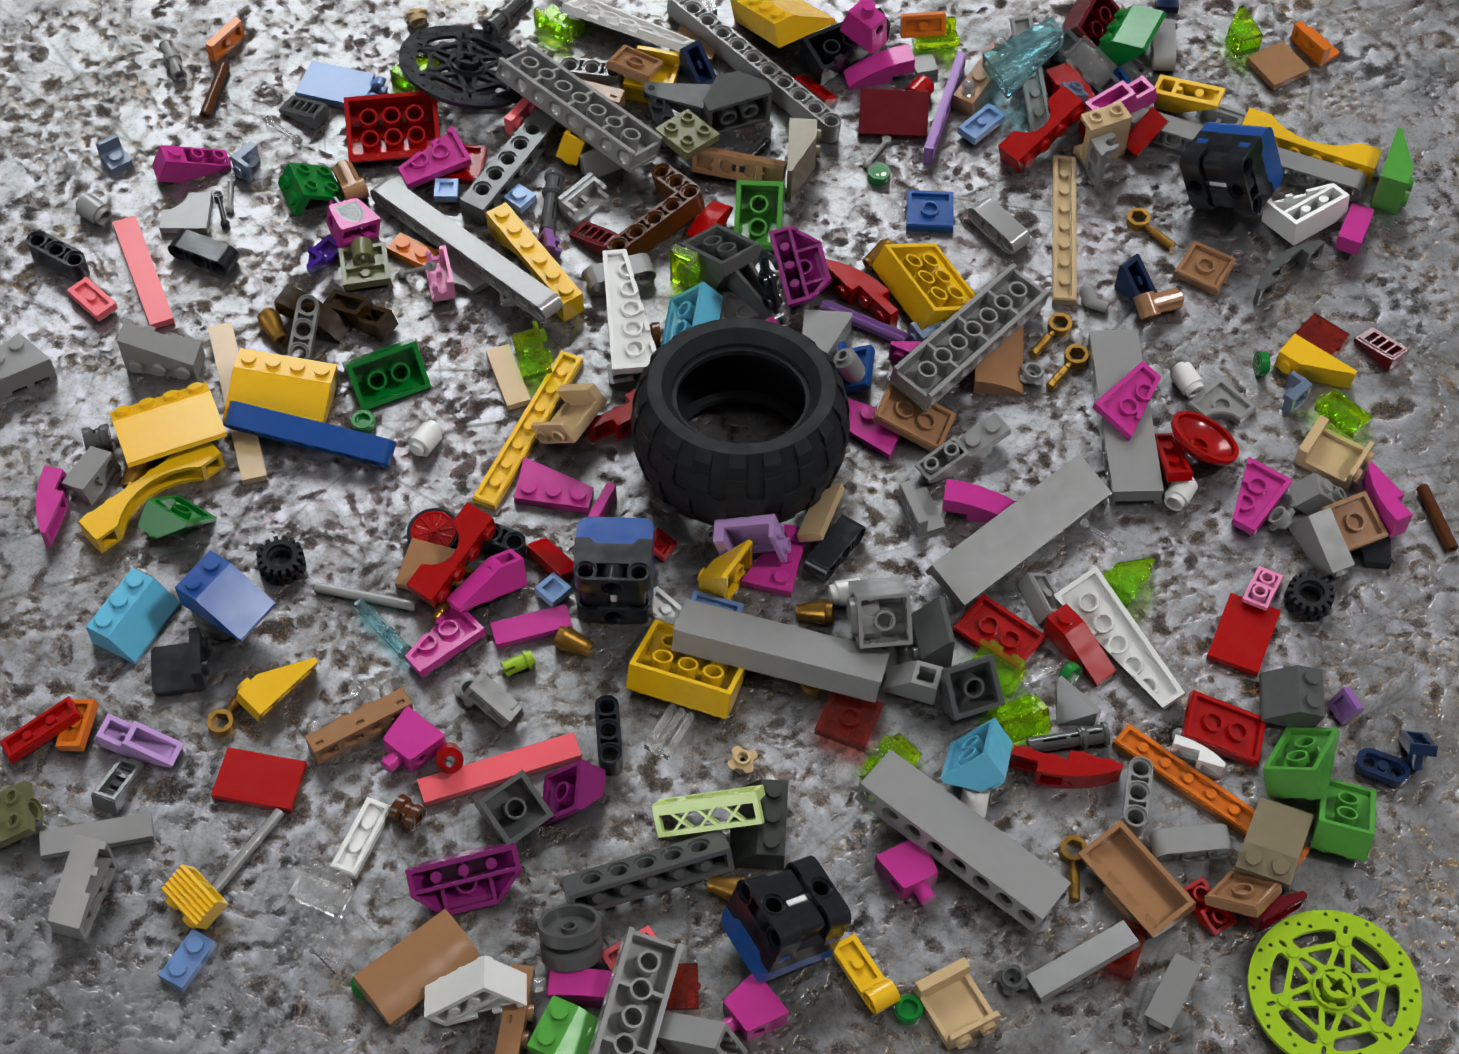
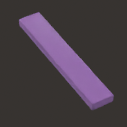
M958 51L924 146L923 163L930 165L935 156L952 106L953 94L958 89L965 69V52Z

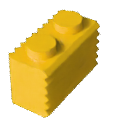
M180 865L176 873L172 874L168 882L161 887V891L167 896L165 902L174 910L179 909L184 915L182 917L183 922L192 929L200 928L207 930L229 904L211 886L208 880L192 866Z

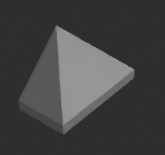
M1062 675L1058 678L1055 688L1056 725L1095 726L1098 723L1101 709Z

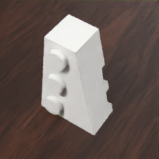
M1331 183L1306 189L1304 194L1293 196L1292 193L1286 194L1284 199L1272 201L1270 198L1263 206L1262 222L1294 246L1347 216L1350 195L1336 184Z
M490 956L478 957L473 962L459 967L457 970L439 977L436 981L425 986L424 1018L443 1026H449L477 1019L479 1012L492 1009V1013H500L503 1006L515 1003L518 1008L527 1006V974L498 962Z

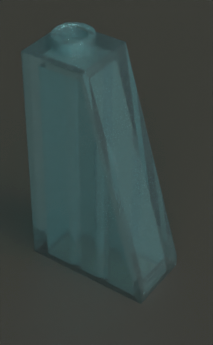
M1051 16L983 54V68L1007 99L1063 45L1064 27Z

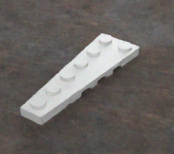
M571 0L562 3L561 12L569 14L568 17L570 19H584L643 39L657 46L672 49L671 51L680 53L681 48L695 41L597 0Z
M626 249L604 250L602 255L612 375L642 373L643 368L647 367L650 363V357L656 350V346L652 339L650 326L646 319Z
M1097 566L1054 594V597L1062 606L1067 603L1085 621L1098 643L1163 709H1166L1186 695Z

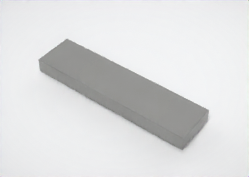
M151 811L39 831L40 856L42 860L68 856L75 833L107 841L110 848L153 841L154 828Z
M1122 920L1027 975L1026 979L1040 1001L1044 1002L1139 947V940L1125 921Z

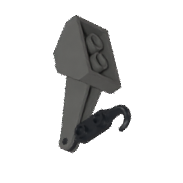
M738 70L717 76L713 84L650 81L643 86V97L650 101L648 110L656 127L675 116L672 110L681 113L686 109H689L719 132L720 135L770 120L773 91L768 82ZM669 146L660 148V153H671L674 151Z
M718 223L680 243L683 257L700 282H705L714 290L722 289L726 285L764 320L773 316L779 324L783 325L786 323V317L780 309L782 297L777 288L778 278L776 273L770 269L769 260L775 270H779V264L776 257L770 251L765 250L761 252L760 243ZM758 262H759V265H760V271H759V273H758L757 269L755 268V266L757 265Z

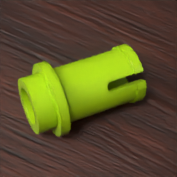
M522 650V654L500 662L507 678L528 668L531 670L532 666L536 665L530 650L526 652Z

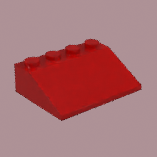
M421 91L343 97L348 158L352 164L409 159L418 151L423 152L431 145V141L435 138H440L438 102Z

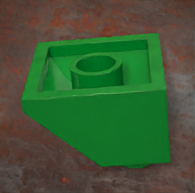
M176 494L147 499L137 527L146 531L147 536L160 539L161 537L172 536L213 523L217 517Z

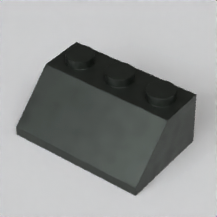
M760 779L742 787L764 786L765 796L760 802L765 822L758 825L731 828L730 847L734 867L784 870L788 780ZM753 803L742 804L738 812L746 818H755Z

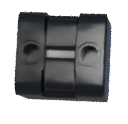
M1207 122L1182 152L1179 161L1190 205L1196 209L1214 210L1217 206L1233 208L1239 214L1258 215L1283 178V169L1274 132L1271 127Z
M584 517L578 522L573 572L575 587L577 588V613L580 620L587 623L645 624L652 619L655 552L653 524L650 520L625 517Z
M812 855L789 862L783 871L767 876L765 873H758L739 880L721 917L726 934L759 983L830 957L852 920L848 905L818 860Z

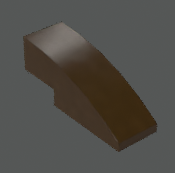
M287 284L274 300L276 311L294 320L297 301L302 295L307 293ZM318 300L320 315L316 335L340 345L353 326L333 309ZM306 302L302 306V310L306 313L312 312L315 308V304L312 302ZM309 326L300 327L301 329H304L308 332L311 331V328Z
M335 289L323 302L351 323L353 328L385 340L398 325L392 310L374 306L371 299Z

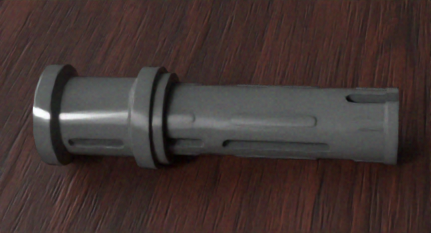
M508 0L502 7L495 8L492 15L482 21L481 26L483 30L497 36L500 32L499 30L510 23L512 15L528 0Z
M550 169L544 175L546 183L542 189L544 205L539 228L540 233L544 227L553 229L554 232L558 197L563 194L561 186L565 180L564 173L556 169Z
M1106 721L1101 722L1100 725L1089 727L1079 725L1076 727V730L1026 738V745L1039 752L1075 746L1087 749L1089 745L1102 743L1105 746L1110 745V732Z

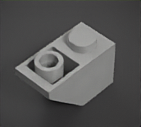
M1315 472L1289 486L1294 507L1308 516L1319 512L1324 506L1347 498L1346 493L1341 487L1335 486L1327 478H1323Z
M919 660L890 666L883 691L934 705L939 691L943 667Z

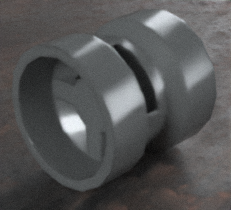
M108 424L99 425L94 430L91 427L82 428L86 451L90 446L104 449L113 448Z

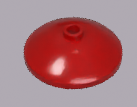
M1179 411L1171 419L1174 437L1183 450L1191 457L1214 465L1231 464L1237 459L1239 447L1235 439L1214 420L1193 411Z

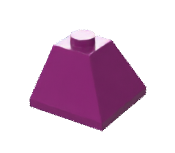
M580 759L546 774L544 777L543 800L554 816L541 825L546 826L581 811L603 796L606 770Z

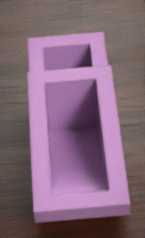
M109 713L96 734L94 744L118 754L169 768L173 767L184 743L137 721L131 724Z

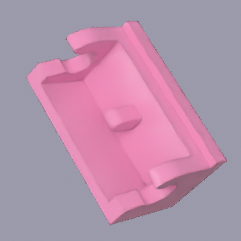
M446 245L439 246V255L432 256L430 250H427L425 253L426 263L433 261L436 264L434 271L426 270L432 302L456 298Z

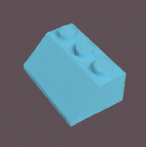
M701 282L671 298L661 345L668 343L679 332L698 324L719 320L723 296L705 282Z
M132 567L87 624L86 629L93 644L136 665L181 604L155 578Z
M995 718L950 743L941 776L943 783L981 792L990 787L995 789L1004 783L1013 742Z

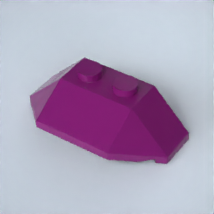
M792 225L769 231L774 255L779 264V274L788 307L791 308L813 301L832 282L821 242L799 231Z
M516 843L484 846L431 859L405 869L411 898L437 913L446 909L450 915L499 904L522 871Z

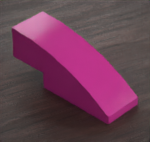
M909 44L893 47L866 57L843 71L848 90L892 83V76L914 73L915 58Z
M1144 76L1137 78L1129 84L1122 80L1086 101L1085 106L1092 111L1116 102H1122L1129 113H1132L1157 101L1156 88Z
M1352 202L1334 248L1357 256L1375 209Z
M1373 462L1368 463L1362 479L1363 491L1366 490L1389 534L1388 537L1392 538L1405 533L1413 514L1401 503L1404 494Z
M44 465L36 492V516L45 545L51 547L69 508V503L65 496L67 488L63 487L61 483L66 477L64 469Z
M946 479L942 511L967 514L966 520L988 523L1016 501L978 485Z
M587 968L582 971L559 972L549 969L546 997L552 998L555 995L571 1003L600 1009L612 971Z

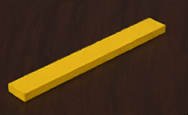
M563 350L560 351L473 495V503L496 511L520 471L524 457L527 458L538 440L530 426L533 422H549L562 400L557 392L562 385L573 382L584 363L582 357Z

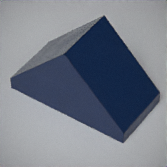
M700 39L681 48L680 72L692 84H713L717 76Z
M1135 254L1119 266L1115 288L1134 304L1133 297L1149 291L1157 293L1139 254Z

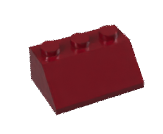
M1076 0L1058 34H1061L1068 27L1078 38H1081V41L1087 47L1097 49L1101 43L1099 41L1100 38L1108 31L1107 26L1115 19L1114 14L1120 8L1114 0Z

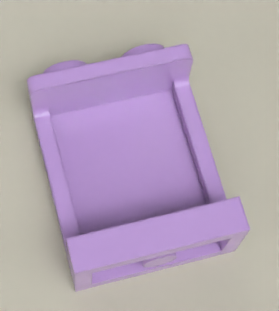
M775 514L714 520L713 543L720 556L749 539L753 541V553L776 551L781 563L787 562V553L791 552L790 538L785 536L784 526L779 524Z

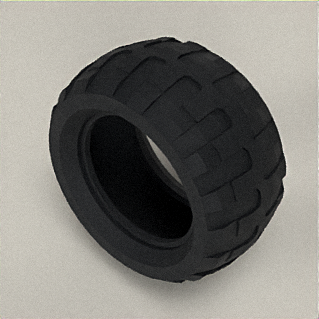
M725 318L698 324L679 332L668 343L661 345L654 351L650 357V363L642 370L633 396L631 434L634 452L645 479L651 483L654 493L659 499L675 507L678 513L683 516L714 526V520L775 514L779 523L794 518L802 510L814 506L821 499L824 490L830 488L844 460L849 440L850 408L843 380L836 371L834 361L826 352L819 349L809 337L789 327L762 319ZM724 403H752L777 410L786 416L794 426L784 434L769 441L739 444L721 442L705 437L694 430L687 421L699 411L710 406Z

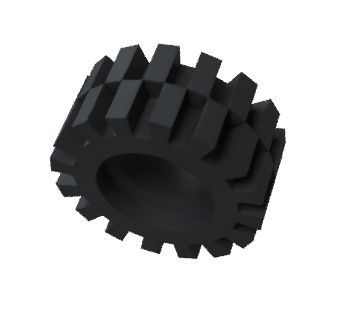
M283 535L282 540H279L278 536L273 537V542L267 539L265 541L266 546L261 544L259 547L260 551H257L256 554L259 571L264 580L267 582L270 580L273 585H276L277 581H279L280 586H284V581L287 580L289 584L293 583V577L298 580L300 573H304V566H306L300 543L295 542V539L292 537L288 541L287 536ZM281 555L291 557V560L282 566H275L271 563L274 558Z
M1311 571L1308 572L1307 576L1305 572H1301L1299 577L1295 575L1290 580L1284 596L1285 606L1288 605V612L1295 611L1293 616L1297 618L1301 615V621L1305 622L1307 617L1310 618V622H1315L1316 617L1318 620H1321L1324 615L1327 616L1335 597L1333 584L1328 585V578L1322 580V574L1318 573L1317 577H1315ZM1300 592H1312L1318 596L1319 601H1306L1300 596Z

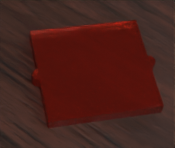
M1316 313L1306 322H1302L1300 329L1295 333L1330 355L1340 351L1342 344L1350 336L1349 333Z
M698 963L678 964L666 1010H699L698 990L701 989V983L698 982Z

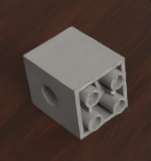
M901 577L848 581V626L860 649L913 644L910 591Z

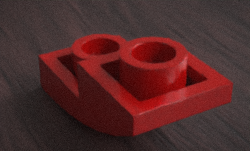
M712 201L696 217L686 235L691 238L717 223L725 226L733 211V207Z
M1204 876L1183 887L1196 902V908L1192 913L1213 937L1237 923L1231 911L1205 905V896L1212 889Z

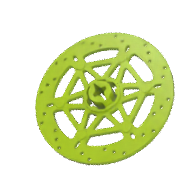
M1312 910L1294 914L1277 923L1262 937L1250 960L1247 989L1253 1013L1269 1039L1286 1054H1322V1048L1325 1049V1054H1400L1416 1032L1422 1011V992L1416 970L1405 951L1388 933L1359 916L1335 910ZM1344 928L1347 929V933H1346V934L1343 933ZM1333 932L1335 934L1333 942L1299 948L1293 943L1294 939L1309 933ZM1352 939H1358L1371 947L1386 962L1389 969L1380 971L1352 947ZM1331 951L1326 965L1309 956V954ZM1339 951L1343 952L1344 968L1334 965ZM1277 955H1282L1288 960L1283 992L1273 994L1270 989L1271 969ZM1351 956L1363 965L1369 973H1352ZM1299 960L1306 962L1317 969V971L1311 975ZM1297 969L1307 984L1291 989L1293 970ZM1375 980L1376 983L1361 989L1357 981ZM1396 987L1399 994L1398 1013L1393 1026L1389 1027L1381 1020L1386 988ZM1377 991L1376 1010L1373 1012L1361 997ZM1305 992H1308L1311 1000L1294 1001L1292 999ZM1355 1006H1358L1370 1020L1369 1022L1352 1012ZM1298 1008H1317L1318 1025L1313 1023ZM1290 1011L1317 1036L1316 1043L1312 1044L1296 1034L1281 1018L1279 1012ZM1325 1013L1335 1016L1330 1030L1325 1029ZM1342 1016H1346L1361 1026L1344 1031L1337 1030ZM1370 1033L1377 1040L1374 1044L1358 1050L1338 1051L1333 1047L1335 1040Z

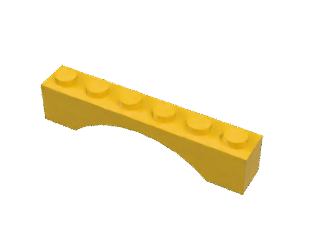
M1250 107L1242 125L1271 127L1277 147L1361 171L1367 177V184L1371 182L1382 149L1363 143L1328 145L1309 141L1287 130L1272 114Z
M505 202L487 211L488 231L499 245L508 248L516 254L536 280L559 296L563 307L556 313L563 322L584 312L583 293L511 207Z
M211 442L170 455L164 462L147 471L144 476L128 484L121 492L108 498L98 508L85 514L78 521L83 535L101 554L123 539L132 517L146 503L147 499H151L162 491L180 484L206 481L223 469L225 464L221 452Z

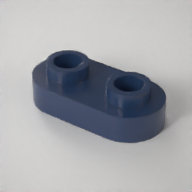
M1373 748L1360 750L1354 761L1355 768L1361 775L1394 787L1404 785L1411 773L1410 766L1403 759ZM1364 763H1369L1372 767H1368ZM1391 772L1396 773L1398 777L1391 775Z

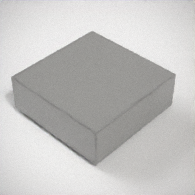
M932 53L914 56V73L916 77L918 75H938V67Z

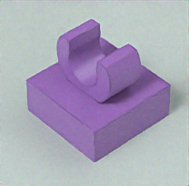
M544 227L537 239L551 256L558 257L562 252L561 248H557L561 240L554 237L553 229Z
M1343 687L1327 702L1340 725L1348 724L1365 709L1350 687Z

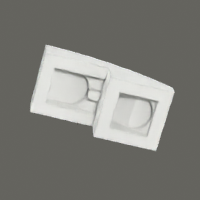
M1175 734L1170 752L1182 760L1195 763V769L1205 776L1220 780L1226 763L1205 746Z

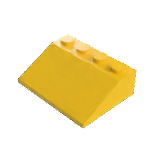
M730 0L734 20L778 48L836 23L835 18L803 0Z
M936 243L884 244L871 265L878 274V277L888 287L890 293L900 303L902 309L913 322H916L921 330L941 321L945 323L975 296V293Z
M240 348L232 371L222 419L223 424L230 401L242 402L326 423L339 383L337 364Z
M207 382L192 383L185 389L179 391L170 390L165 392L163 396L145 398L137 404L119 406L114 411L109 412L128 468L227 436Z
M655 619L629 662L626 689L727 719L734 706L747 670L672 651L673 628L675 625Z

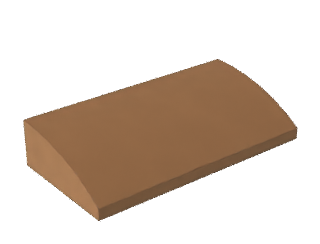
M1024 325L974 369L973 393L1023 395V383L1019 380V377L1022 375L1021 366L1023 365Z
M1119 820L1078 853V856L1152 939L1177 924L1196 908L1194 899L1122 820Z
M444 909L353 976L354 984L389 1026H392L425 1000L426 985L436 981L439 977L457 970L459 967L473 962L478 957H481V955L455 919Z

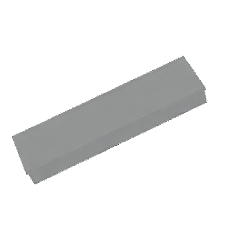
M531 43L527 44L525 50L507 59L499 58L495 73L496 78L629 173L660 156L659 152L663 136Z
M1012 263L896 364L889 383L927 412L1046 305L1051 290L1048 288L1045 290L1041 289L1016 270L1017 265Z
M1138 329L1089 331L1086 347L1089 351L1088 361L1094 402L1098 401L1143 361ZM1148 402L1130 441L1096 412L1106 485L1112 492L1108 496L1109 505H1115V501L1154 500L1155 504H1160L1164 489L1150 402Z
M1078 454L934 562L926 570L928 576L932 575L956 605V611L959 612L1103 502L1112 492L1082 455Z
M685 599L673 628L674 635L671 647L672 651L874 703L876 702L890 655V650L878 647L860 649L857 642L689 599Z
M891 749L859 785L860 788L854 799L906 838L931 853L933 858L1032 932H1034L1039 923L1042 922L1071 884L1070 881ZM866 791L870 793L875 798L876 802H872L869 799H867L864 792ZM886 808L893 810L897 814L898 819L891 817ZM909 825L916 827L921 835L914 834L910 830ZM931 841L937 843L943 849V852L934 849ZM954 859L960 860L966 869L958 867ZM977 876L984 878L989 886L982 885L978 881ZM999 893L1007 895L1012 903L1005 902ZM1022 910L1031 913L1035 921L1025 917Z
M631 926L624 931L588 1054H653L683 950V944L678 943L676 945L635 931V928Z

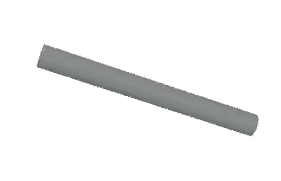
M316 582L314 592L410 611H416L417 601L319 582Z
M275 808L211 885L218 893L223 890L284 816L281 810Z

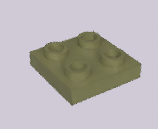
M689 109L674 116L654 130L663 136V143L685 160L719 141L720 137L719 132Z
M357 237L352 240L351 247L338 248L344 291L392 284L385 242L372 244L371 239L368 237Z
M26 780L0 792V849L36 833L35 822L42 820L44 817L41 803L33 797L32 783Z

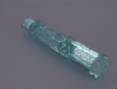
M362 598L358 599L354 606L360 611V616L371 625L382 640L386 641L398 654L399 658L404 659L412 647L396 633L395 629L379 615L372 605H368Z

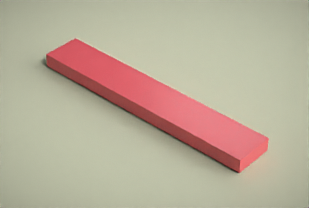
M136 216L112 222L149 325L158 329L174 324L173 315Z
M574 732L463 765L458 772L453 774L440 772L417 779L424 806L427 807L502 784L521 770L529 776L580 760L582 755Z

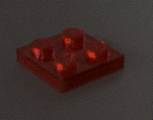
M831 692L815 727L814 734L865 753L884 710V703L878 701L874 703Z

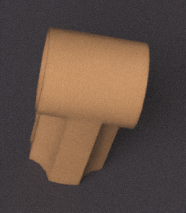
M345 159L338 161L333 167V173L339 183L344 201L358 198L359 200L368 198L369 193L365 181L362 177L359 178L351 161L348 162Z
M1178 288L1157 293L1149 291L1133 297L1140 321L1157 317L1161 313L1178 310L1183 307L1184 301L1183 293Z

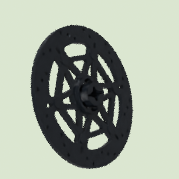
M434 26L411 34L400 47L398 61L406 79L418 90L438 101L468 109H497L510 106L523 98L522 95L496 78L495 72L490 70L498 66L500 57L507 59L521 52L514 45L494 34L464 26ZM443 39L457 40L454 42L436 46H432L429 44L431 42ZM470 41L486 45L498 51L499 53L496 54L494 52H491L485 48H482L478 45L471 43ZM453 48L457 49L456 53L446 51ZM473 51H476V52H478V53H480V54H483V56H479L478 54L474 53ZM417 53L427 55V70H421L418 67L416 61ZM433 59L442 63V65L434 67ZM448 78H454V79H456L457 81H459V83H457V82H455V81H453V80H450V79H448ZM437 80L443 84H446L452 88L461 91L462 93L454 92L446 88H443L434 83L433 81ZM479 80L488 84L477 86L476 82ZM495 88L504 89L502 92L491 95L476 94Z

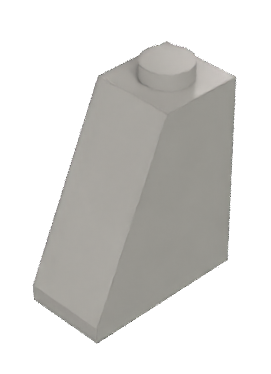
M804 309L802 334L813 340L819 349L826 352L833 359L835 352L838 350V342L845 341L851 332L852 312Z
M1330 507L1300 519L1288 527L1319 574H1322V578L1330 574L1333 579L1348 573L1346 568L1355 565Z
M1175 952L1144 1014L1150 1017L1148 1021L1150 1025L1164 1031L1165 1027L1172 1029L1203 969L1201 965Z
M668 1011L663 1018L657 1038L668 1052L674 1054H747L748 1052L726 1022Z

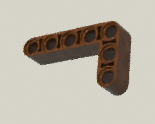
M667 163L655 165L651 170V175L657 192L666 199L613 237L607 244L608 250L626 249L628 256L650 251L704 210L705 203L700 187Z

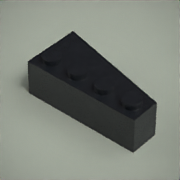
M887 19V41H888L889 32H890V26H891V23L889 22L888 19ZM843 22L801 38L799 54L820 85H824L869 54L868 51L840 31Z

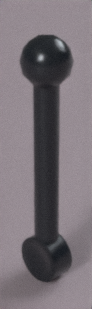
M764 138L762 144L750 155H757L765 146H770L771 140Z
M217 190L213 193V197L218 203L222 219L221 226L228 228L230 222L226 219L221 200L223 194Z

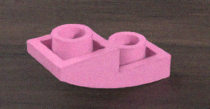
M1258 566L1242 598V602L1267 611L1280 586L1283 575Z

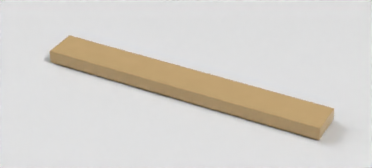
M1053 155L1052 304L1076 306V157Z
M232 322L208 327L225 405L233 367L239 352ZM230 429L243 485L268 480L258 436Z

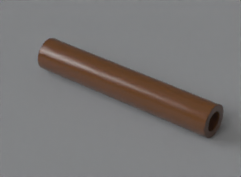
M221 62L218 65L199 113L203 119H210L230 69L227 63Z
M1422 484L1418 486L1416 491L1446 552L1456 551L1459 546L1429 485Z

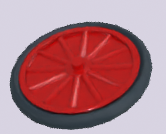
M429 508L419 512L408 525V543L410 544L411 539L414 538L454 548L459 541L458 532L452 523L456 517L451 512L441 508Z

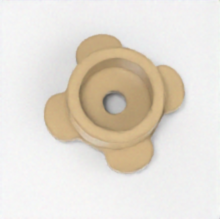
M411 9L406 13V23L414 28L425 25L427 23V15H425L427 9Z
M740 746L733 747L731 750L732 758L728 761V768L739 774L752 773L754 770L753 762L758 757L757 752L753 749L749 751L744 750Z

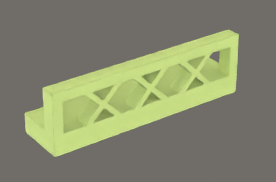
M755 785L659 799L651 806L658 838L763 824L765 821L760 800L765 796L764 786ZM753 803L755 818H746L738 812L742 804ZM722 807L731 814L727 821L720 822L712 816L716 808ZM696 811L705 819L701 825L695 826L686 819L688 814ZM663 815H671L679 821L674 829H664Z

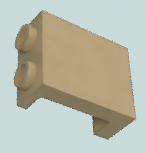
M1116 102L1081 114L1080 119L1086 127L1084 141L1082 144L1074 146L1073 153L1083 168H1085L1089 143L1092 138L1113 132L1116 138L1113 140L1112 146L1119 144V148L1110 154V159L1125 154L1132 116L1122 102Z
M594 383L565 384L558 389V394L565 401L550 422H533L530 426L540 442L543 444L575 443L607 403L606 398Z
M1320 415L1300 445L1294 464L1312 473L1315 472L1321 477L1327 478L1330 482L1349 490L1353 482L1358 483L1364 473L1362 467L1364 465L1368 466V463L1372 461L1375 455L1372 452L1375 442L1369 441L1367 446L1364 447L1326 428L1329 419Z
M965 957L915 982L913 994L921 1000L925 1014L948 1051L956 1047L958 1049L965 1048L973 1041V1038L981 1034L987 1036L993 1033L998 1028L1001 1016L998 1010L993 1012L969 974L971 966Z

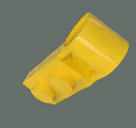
M855 933L838 943L832 955L874 1015L901 1000L895 984L891 979H885Z

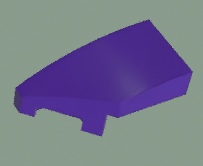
M329 234L314 247L308 246L309 260L306 268L309 273L318 271L339 258V247L334 238Z

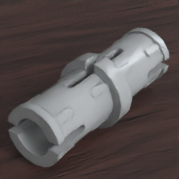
M168 39L162 40L159 43V48L164 56V64L169 68L173 80L181 81L185 79L187 74L181 63L182 58L175 50L173 41L169 39V42Z

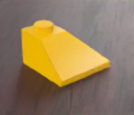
M746 540L712 560L707 568H702L697 577L699 591L730 600L741 586V580L752 567L753 541Z

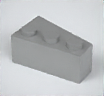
M125 317L117 343L127 371L154 374L156 376L177 377L182 380H198L206 358L201 342L174 333L167 336L155 332L156 327L148 325L146 329L132 324L133 320Z
M20 333L0 346V400L13 395L12 392L25 386L27 388L35 386L34 383L47 377L49 379L57 377L51 359Z
M75 833L53 904L50 906L47 914V921L54 933L86 940L118 868L117 861L107 841Z

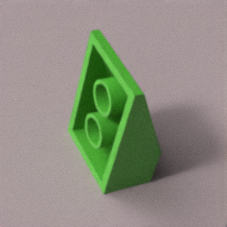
M1397 128L1370 205L1372 208L1395 215L1398 214L1400 206H1406L1410 194L1405 192H1411L1415 178L1411 177L1414 166L1402 128Z
M737 180L734 232L760 243L761 251L774 252L769 231L783 228L784 182Z
M1286 727L1263 767L1268 797H1279L1280 799H1322L1330 783L1340 735L1339 728Z
M1330 778L1329 786L1322 799H1317L1310 847L1324 853L1330 852L1342 855L1350 860L1366 862L1375 836L1376 790Z
M553 995L527 1044L528 1054H588L598 1018L580 1006Z

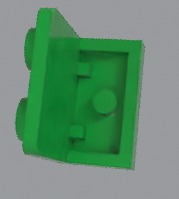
M288 162L283 174L279 177V187L293 215L301 216L310 199L330 201L335 196L343 199V194H341L334 175L327 166Z

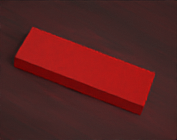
M1173 433L1155 434L1159 464L1166 481H1192L1193 472L1182 447Z
M68 696L2 739L0 743L8 759L14 764L83 719L74 700Z

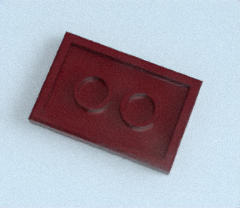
M861 88L858 135L927 138L929 91Z

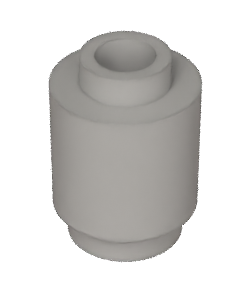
M90 193L80 196L76 201V212L94 225L103 226L112 216L109 206Z
M851 348L839 350L835 354L833 361L842 378L850 383L861 381L865 375V366Z

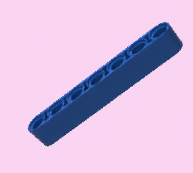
M230 401L223 426L232 430L382 467H390L396 446L395 441L384 437L237 401Z

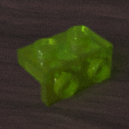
M955 16L946 17V35L912 37L911 40L915 49L929 51L931 48L940 47L941 49L948 50L952 49L953 46H960Z
M674 244L670 249V281L684 286V291L701 283L700 272L702 265H700V254L691 251L687 247Z
M537 321L532 322L533 329L511 335L524 381L552 373L550 363H553L554 359L550 348L546 349L544 344L548 342L545 328H539Z
M1336 388L1332 389L1327 395L1324 393L1320 394L1314 410L1319 415L1328 418L1330 423L1351 439L1365 429L1373 419V416Z
M1036 693L1024 695L1019 699L1004 702L1005 705L987 710L988 719L995 718L1013 743L1024 740L1027 737L1051 731L1049 708Z

